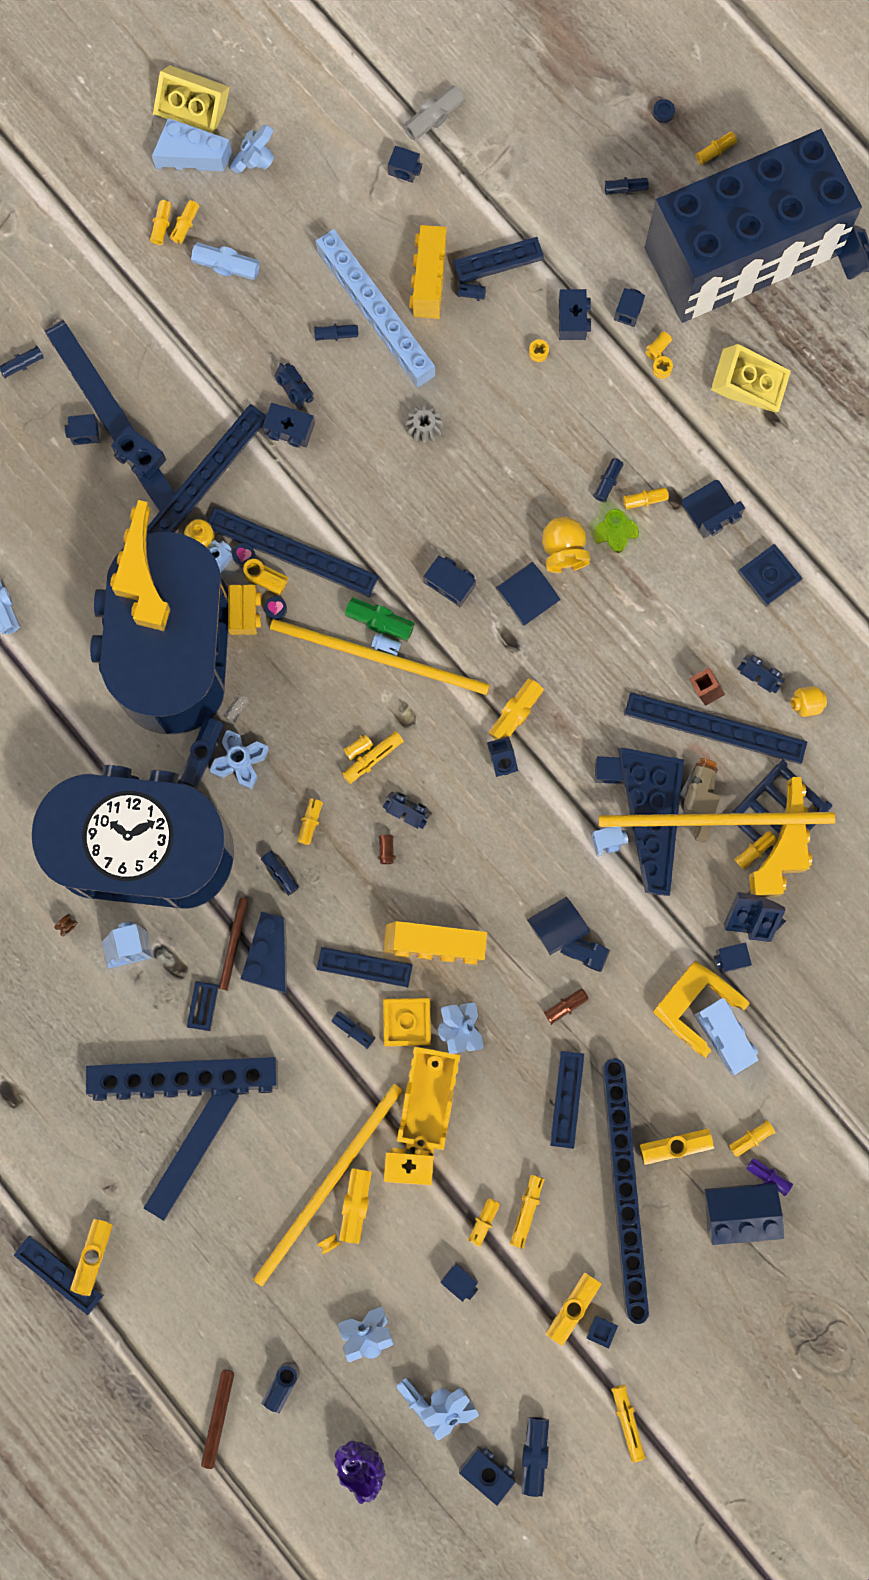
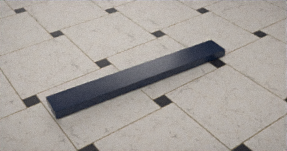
M250 404L147 526V534L175 532L262 428L267 415Z
M214 507L207 521L211 525L213 532L241 544H249L255 550L369 598L379 579V576L217 507Z
M630 692L624 713L628 717L800 765L803 762L807 741L632 692Z

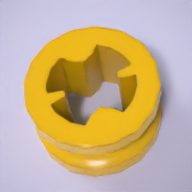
M534 340L529 347L530 358L535 362L546 360L549 353V345L544 340ZM535 348H543V354L540 352L535 354Z
M660 356L655 359L652 367L655 377L666 379L670 376L673 369L671 359L666 356ZM659 364L667 366L665 372L662 369L658 370Z
M336 1234L316 1244L322 1248V1255L341 1244L340 1241H336Z

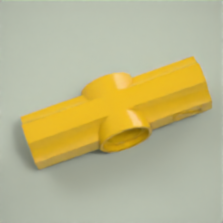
M528 678L516 696L508 701L501 712L502 715L488 733L494 740L508 736L510 738L516 728L523 724L530 714L532 706L544 691L540 684Z
M709 1128L639 1144L644 1165L714 1149ZM674 1140H679L682 1144V1150L677 1154L673 1153L670 1148Z
M355 1168L351 1170L348 1193L345 1194L342 1209L343 1221L340 1241L360 1243L363 1220L366 1219L368 1209V1192L372 1171Z
M93 1219L70 1291L84 1296L91 1295L113 1227L112 1224ZM88 1252H95L98 1255V1261L88 1263L85 1260V1255Z
M584 1272L568 1298L563 1302L560 1311L545 1335L563 1346L578 1321L584 1316L585 1310L602 1283ZM572 1302H576L580 1306V1310L576 1315H570L567 1312V1307Z

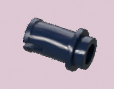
M459 283L458 297L474 298L477 301L485 299L486 286H482L481 283H479V286Z

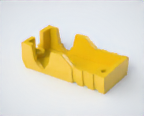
M414 1047V1057L411 1061L412 1068L409 1072L410 1079L407 1083L397 1141L406 1143L405 1149L415 1147L418 1150H429V1153L433 1154L434 1148L444 1150L454 1096L453 1089L456 1084L455 1077L458 1073L457 1066L461 1055ZM437 1061L439 1063L438 1067L434 1068L432 1062ZM420 1139L424 1141V1145L421 1147L417 1144Z

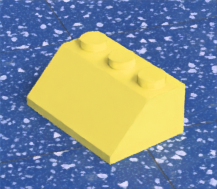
M169 65L160 71L153 114L215 134L226 109L230 87Z

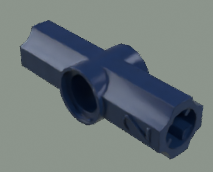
M205 717L198 736L190 747V755L179 778L180 781L185 782L186 785L191 787H199L207 765L213 758V751L224 728L223 723ZM206 748L207 754L204 757L196 756L198 749Z
M528 1417L526 1444L523 1447L522 1467H524L521 1493L531 1497L543 1496L544 1474L545 1469H547L549 1446H547L549 1419L543 1417Z

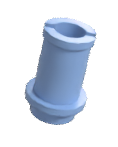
M381 633L380 635L375 634L371 646L375 647V650L380 649L397 656L402 642L384 637L383 633Z

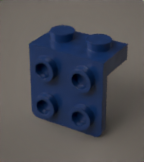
M719 480L710 482L685 497L681 502L682 507L703 539L709 535L715 536L724 529V526L729 523L733 525L741 520L745 510V506L741 501L736 504L733 502Z

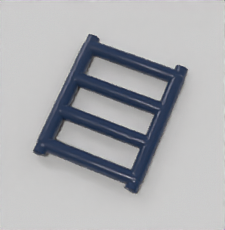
M781 760L731 813H744L749 807L756 813H769L756 800L764 791L769 793L786 809L787 798L772 785L780 774L786 780L797 777L787 768L788 764L786 761ZM805 784V797L818 808L815 812H828L833 805L828 801L824 802ZM782 824L770 825L777 833H780ZM806 824V829L810 831L816 824ZM737 825L754 842L762 837L750 825ZM771 845L768 849L765 850V852L768 855L773 849V846Z

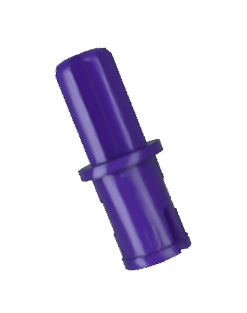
M755 1158L751 1159L746 1167L749 1172L764 1181L763 1184L776 1183L778 1191L783 1196H786L793 1186V1183L777 1174L776 1169L773 1168L771 1170Z

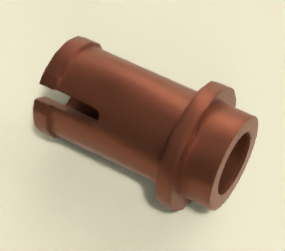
M393 835L379 836L380 856H378V860H380V864H394L396 856L393 850Z

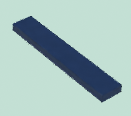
M229 1090L225 1091V1095L211 1096L143 1209L165 1221L240 1096Z

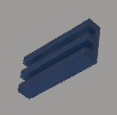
M195 981L187 1028L211 1032L219 985ZM200 987H204L198 1022L193 1024ZM209 988L213 989L206 1026L202 1024Z

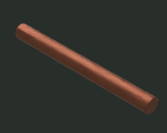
M239 898L219 985L221 990L228 991L248 903V899Z

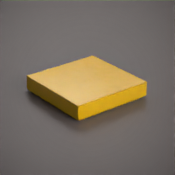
M430 998L383 999L384 1046L431 1045Z

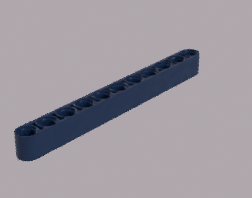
M62 319L44 330L114 442L127 426L134 429L66 322ZM127 445L124 451H131L134 445ZM145 458L141 464L147 465L151 462V459ZM158 469L150 480L144 476L142 478L137 476L160 512L175 494L163 473Z
M613 1058L603 1064L602 1075L625 1314L631 1322L642 1324L649 1317L626 1070L621 1060ZM612 1062L618 1064L620 1068L617 1076H612L608 1073V1065ZM613 1086H617L622 1090V1096L618 1100H614L610 1096V1090ZM616 1110H620L624 1114V1120L620 1124H616L612 1119V1114ZM618 1134H623L627 1140L626 1145L622 1148H618L614 1143V1139ZM622 1158L627 1159L629 1163V1168L625 1172H620L617 1169V1162ZM626 1182L631 1186V1192L628 1196H622L619 1192V1187L622 1183ZM625 1207L633 1209L634 1214L630 1220H624L621 1216V1212ZM629 1231L634 1232L636 1235V1240L631 1245H627L624 1242V1235ZM630 1256L638 1258V1265L634 1269H628L626 1266V1260ZM632 1281L640 1282L641 1288L638 1293L632 1294L629 1292L628 1286ZM637 1305L643 1308L642 1316L633 1318L631 1316V1309Z

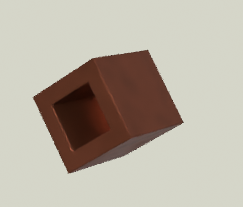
M710 668L689 678L705 706L725 695Z

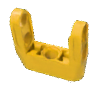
M695 960L652 1013L670 1031L699 1055L706 1058L711 1049L707 1046L706 1041L679 1020L680 1016L706 985L720 997L725 998L726 1002L732 1007H737L744 1011L750 1003L717 974Z

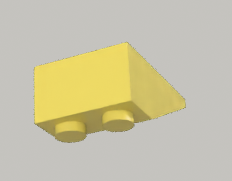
M736 344L723 349L711 390L728 399L777 413L779 412L791 371Z

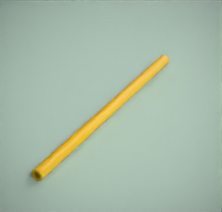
M273 619L271 622L270 630L484 695H487L490 684L280 620Z
M835 812L599 815V827L835 824Z
M396 1084L391 1086L253 1278V1281L263 1287L403 1090Z

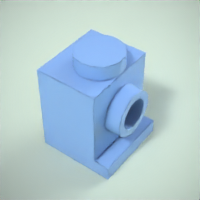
M213 540L207 547L213 555L215 552L220 553L215 559L221 573L233 560V556L230 553L232 549L222 540L220 543Z
M609 827L593 831L591 834L597 857L602 856L604 850L607 853L617 852L620 850V846L628 843L627 833L625 830H621V827Z

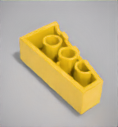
M420 225V233L415 234V247H418V253L413 256V267H416V272L412 274L411 288H414L413 295H410L409 309H413V317L440 319L447 227Z
M395 921L386 924L383 952L395 953V956L399 957L417 955L418 959L432 960V957H438L443 962H454L455 959L463 960V964L477 965V961L485 960L487 932Z

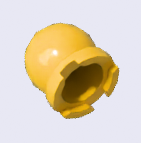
M564 516L554 518L546 525L543 530L542 544L545 552L549 555L545 560L548 572L562 573V568L569 567L576 571L590 564V553L587 550H583L586 545V533L581 523L574 518Z

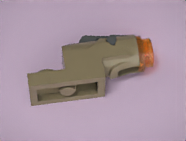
M700 758L699 763H696L695 768L691 771L680 793L684 799L685 813H716L721 797L711 793L714 792L715 778L718 772L716 762ZM712 825L695 826L696 841L705 843Z

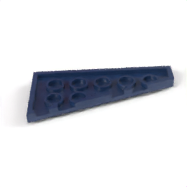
M622 747L618 748L630 815L678 814L684 759ZM632 826L645 893L670 896L677 826Z

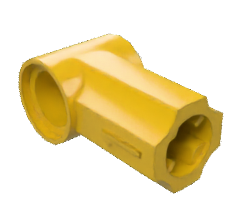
M257 559L248 560L243 567L244 578L248 583L257 584L279 596L283 593L289 577L263 565ZM251 568H257L260 570V573L252 576L248 574V571Z

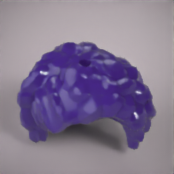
M349 1441L346 1445L340 1446L335 1453L334 1465L337 1469V1476L340 1484L354 1493L358 1503H370L371 1500H375L383 1485L382 1480L386 1475L383 1460L379 1457V1453L374 1451L371 1446L363 1442Z

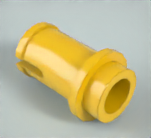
M662 331L655 341L646 347V355L651 360L662 356L663 350L672 342L671 336Z
M366 734L360 735L358 740L343 749L350 761L367 749L371 750L370 747L373 744Z

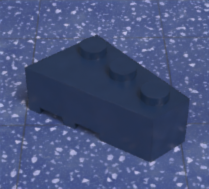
M261 912L241 980L288 994L286 920L284 918Z

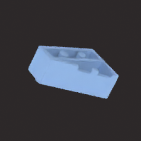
M168 118L152 154L155 169L175 167L176 170L196 168V170L224 171L232 150L229 139Z
M132 922L119 924V928L112 930L102 941L107 969L153 958L147 931Z
M725 998L715 1001L694 1014L731 1075L739 1073L758 1061L756 1047L752 1042H748L744 1028L740 1022H737Z

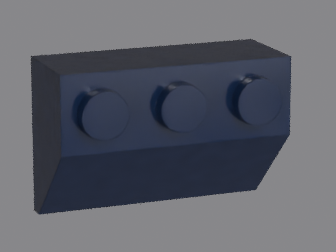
M776 1183L705 1189L707 1233L712 1245L784 1239L783 1213Z

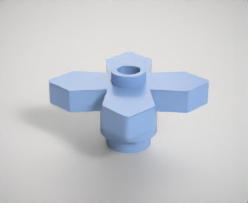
M266 124L261 126L257 132L254 130L248 131L242 141L241 151L234 158L230 169L236 174L241 173L246 167L249 169L255 167L267 169L274 159V154L271 153V149L265 146V144L269 141L274 129Z
M227 730L222 740L227 754L226 756L214 759L210 772L221 778L236 772L239 784L253 789L258 777L251 764L264 761L269 747L257 741L247 747H243L240 735ZM238 757H243L242 761L236 762Z
M476 1003L462 1004L460 1007L457 1004L441 1007L443 1023H440L438 1033L443 1041H447L449 1054L465 1052L466 1049L469 1052L484 1048L482 1035L474 1028L478 1018Z
M383 1307L369 1311L363 1322L350 1318L338 1323L342 1339L347 1340L343 1345V1349L348 1362L362 1358L363 1355L369 1359L375 1358L382 1352V1349L394 1344L389 1328H384L388 1321Z
M447 1388L435 1391L431 1396V1406L420 1412L427 1427H430L437 1440L449 1435L453 1427L458 1423H468L479 1416L475 1406L470 1402L462 1388L457 1389L453 1393L448 1391Z

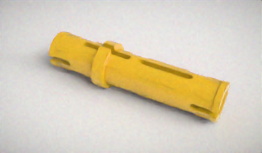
M394 731L363 757L359 756L356 759V763L341 773L342 776L351 785L365 772L369 773L371 767L400 744L404 743V740Z
M530 1174L525 1195L522 1194L521 1199L523 1202L513 1236L509 1243L510 1245L522 1249L525 1247L534 1212L541 1201L539 1197L545 1181L542 1177Z
M618 1385L611 1388L617 1406L615 1412L620 1417L631 1462L642 1461L646 1459V1455L644 1454L633 1414L635 1409L630 1403L626 1385Z

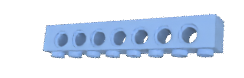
M333 229L317 239V253L414 385L418 388L435 377V365L337 232Z

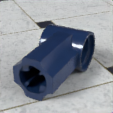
M578 939L562 948L560 953L582 962L584 966L602 972L610 950L593 942L590 944Z
M285 1362L278 1369L261 1402L268 1410L280 1414L300 1375V1370L295 1363ZM284 1369L291 1370L294 1374V1379L290 1381L285 1380L282 1376V1371Z

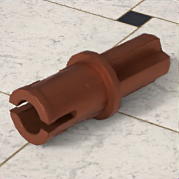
M579 989L564 1000L561 998V1002L543 1013L552 1025L569 1013L571 1015V1011L588 1001L589 997L583 989Z

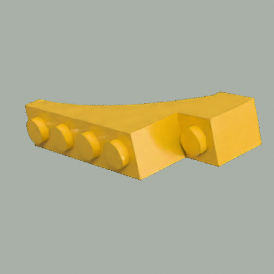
M138 500L137 506L131 510L130 520L132 523L130 529L125 531L124 550L118 554L117 564L119 567L117 573L112 575L110 586L115 595L138 601V603L135 602L133 604L131 612L137 625L164 631L170 607L168 603L161 600L154 586L147 560L146 536L151 509L148 502Z
M792 777L787 781L785 813L808 812L803 801V797L806 795V787L802 783L801 777ZM782 824L777 841L769 856L757 871L749 874L750 894L760 897H779L786 890V878L782 876V873H802L810 869L812 855L811 852H808L807 843L810 842L809 829H806V824Z

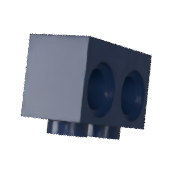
M127 426L111 445L115 453L113 455L115 459L123 465L125 463L129 464L132 467V472L140 478L144 476L150 480L166 461L165 455L160 449L130 426ZM127 445H134L131 451H124ZM145 458H150V459H151V462H150L149 464H147V465H142V464H141V462H142L143 459H145Z

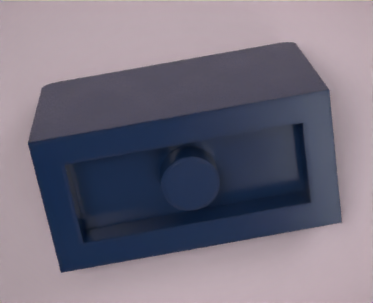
M853 227L841 254L838 255L845 275L849 280L863 272H869V238L865 229Z

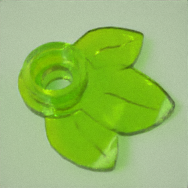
M620 509L609 510L605 515L604 521L596 526L594 532L596 544L607 541L610 548L616 553H621L625 549L628 538L636 539L639 537L637 524L627 519L625 513ZM618 518L619 523L614 524L611 519Z

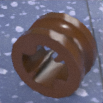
M71 914L64 916L54 926L56 930L61 931L60 935L62 937L71 932L78 924L76 920L73 921L71 919Z

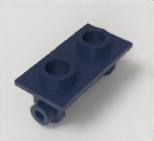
M280 363L275 373L276 381L288 394L289 400L295 404L298 410H301L305 401L310 403L314 400V393L306 382L297 383L302 380V377L294 365H290V363L283 365Z
M753 654L751 657L746 655L744 659L747 663L741 662L737 668L741 671L740 674L751 681H754L757 675L761 676L762 678L757 685L769 693L774 692L776 694L780 688V685L777 684L778 681L783 684L785 680L782 677L783 673L774 667L768 669L762 665L764 661Z
M391 792L386 797L389 800H386L382 807L386 809L385 812L398 819L405 812L407 816L404 822L416 829H424L427 823L426 820L432 815L425 805L407 800L408 797L400 792Z

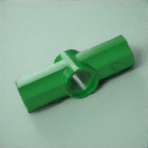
M354 597L349 601L345 611L346 617L365 624L370 630L380 634L387 633L406 642L409 640L415 626L414 622L393 614L390 609L384 606H373Z

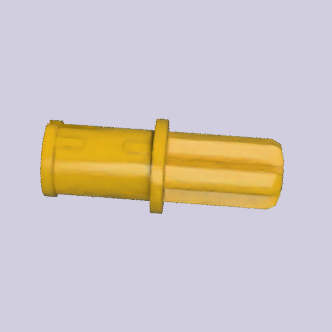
M730 131L718 140H712L709 146L695 153L698 163L703 166L714 157H720L723 151L737 143L736 135Z
M167 200L159 202L156 217L152 220L154 225L150 242L156 245H163L166 229L170 225L168 220L172 204Z
M189 200L182 215L177 217L176 226L169 237L172 241L182 244L187 232L193 227L192 221L199 209V204L195 201Z
M665 487L650 491L644 489L641 493L623 496L624 507L626 510L641 506L649 507V504L666 501L669 499L668 490Z
M313 798L309 799L305 816L301 818L303 823L298 836L299 843L304 845L311 844L315 828L319 825L318 818L323 806L322 801L317 799L314 801Z
M767 831L755 843H749V847L734 860L745 870L758 857H763L761 854L775 843L777 838L771 831Z
M766 1120L753 1130H747L746 1134L731 1143L729 1148L733 1155L738 1157L753 1146L758 1147V1143L775 1134V1130L769 1121Z
M492 1198L487 1199L479 1217L475 1218L477 1222L467 1239L469 1242H474V1245L481 1247L489 1228L493 1227L491 1223L500 1207L498 1201Z

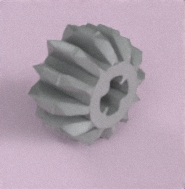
M424 404L422 410L415 407L414 414H408L409 420L405 424L409 428L408 435H414L415 442L419 441L420 438L423 444L427 443L428 438L434 442L435 435H441L440 428L443 427V421L440 420L441 413H435L434 407L428 411ZM424 422H427L428 426L425 424V427H422L421 423L424 425Z

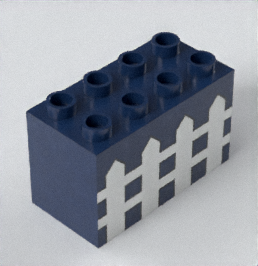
M821 128L657 198L644 248L681 322L684 323L837 257L842 252L862 205Z

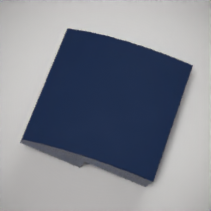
M534 562L529 563L496 587L507 606L511 607L520 623L524 626L561 600Z
M737 892L724 922L725 931L748 933L749 940L771 942L786 911L785 907L764 897Z
M568 897L527 919V922L549 955L590 933L589 927Z

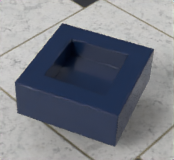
M595 1315L586 1339L609 1349L618 1325Z

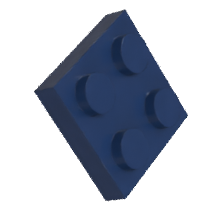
M773 544L738 571L765 607L803 579L776 544Z

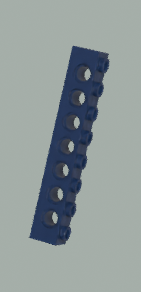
M276 1057L86 1066V1095L93 1097V1101H106L107 1097L116 1096L117 1100H129L132 1095H140L141 1099H152L154 1094H164L165 1098L178 1097V1093H187L189 1097L202 1096V1092H211V1095L220 1096L225 1095L226 1090L235 1091V1094L242 1095L249 1094V1090H258V1093H272L273 1089H278V1060ZM251 1071H258L260 1074L259 1079L255 1082H249L247 1079ZM228 1072L236 1074V1078L232 1083L224 1082V1076ZM205 1073H211V1082L201 1084V1076ZM181 1074L188 1075V1082L185 1085L177 1084V1078ZM158 1075H163L165 1077L164 1083L158 1087L154 1086V1078ZM135 1076H140V1085L135 1088L130 1087V1080ZM116 1077V1086L108 1089L106 1086L108 1079Z

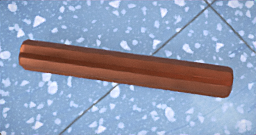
M222 1370L201 1462V1467L206 1469H213L215 1466L234 1379V1372L230 1370Z

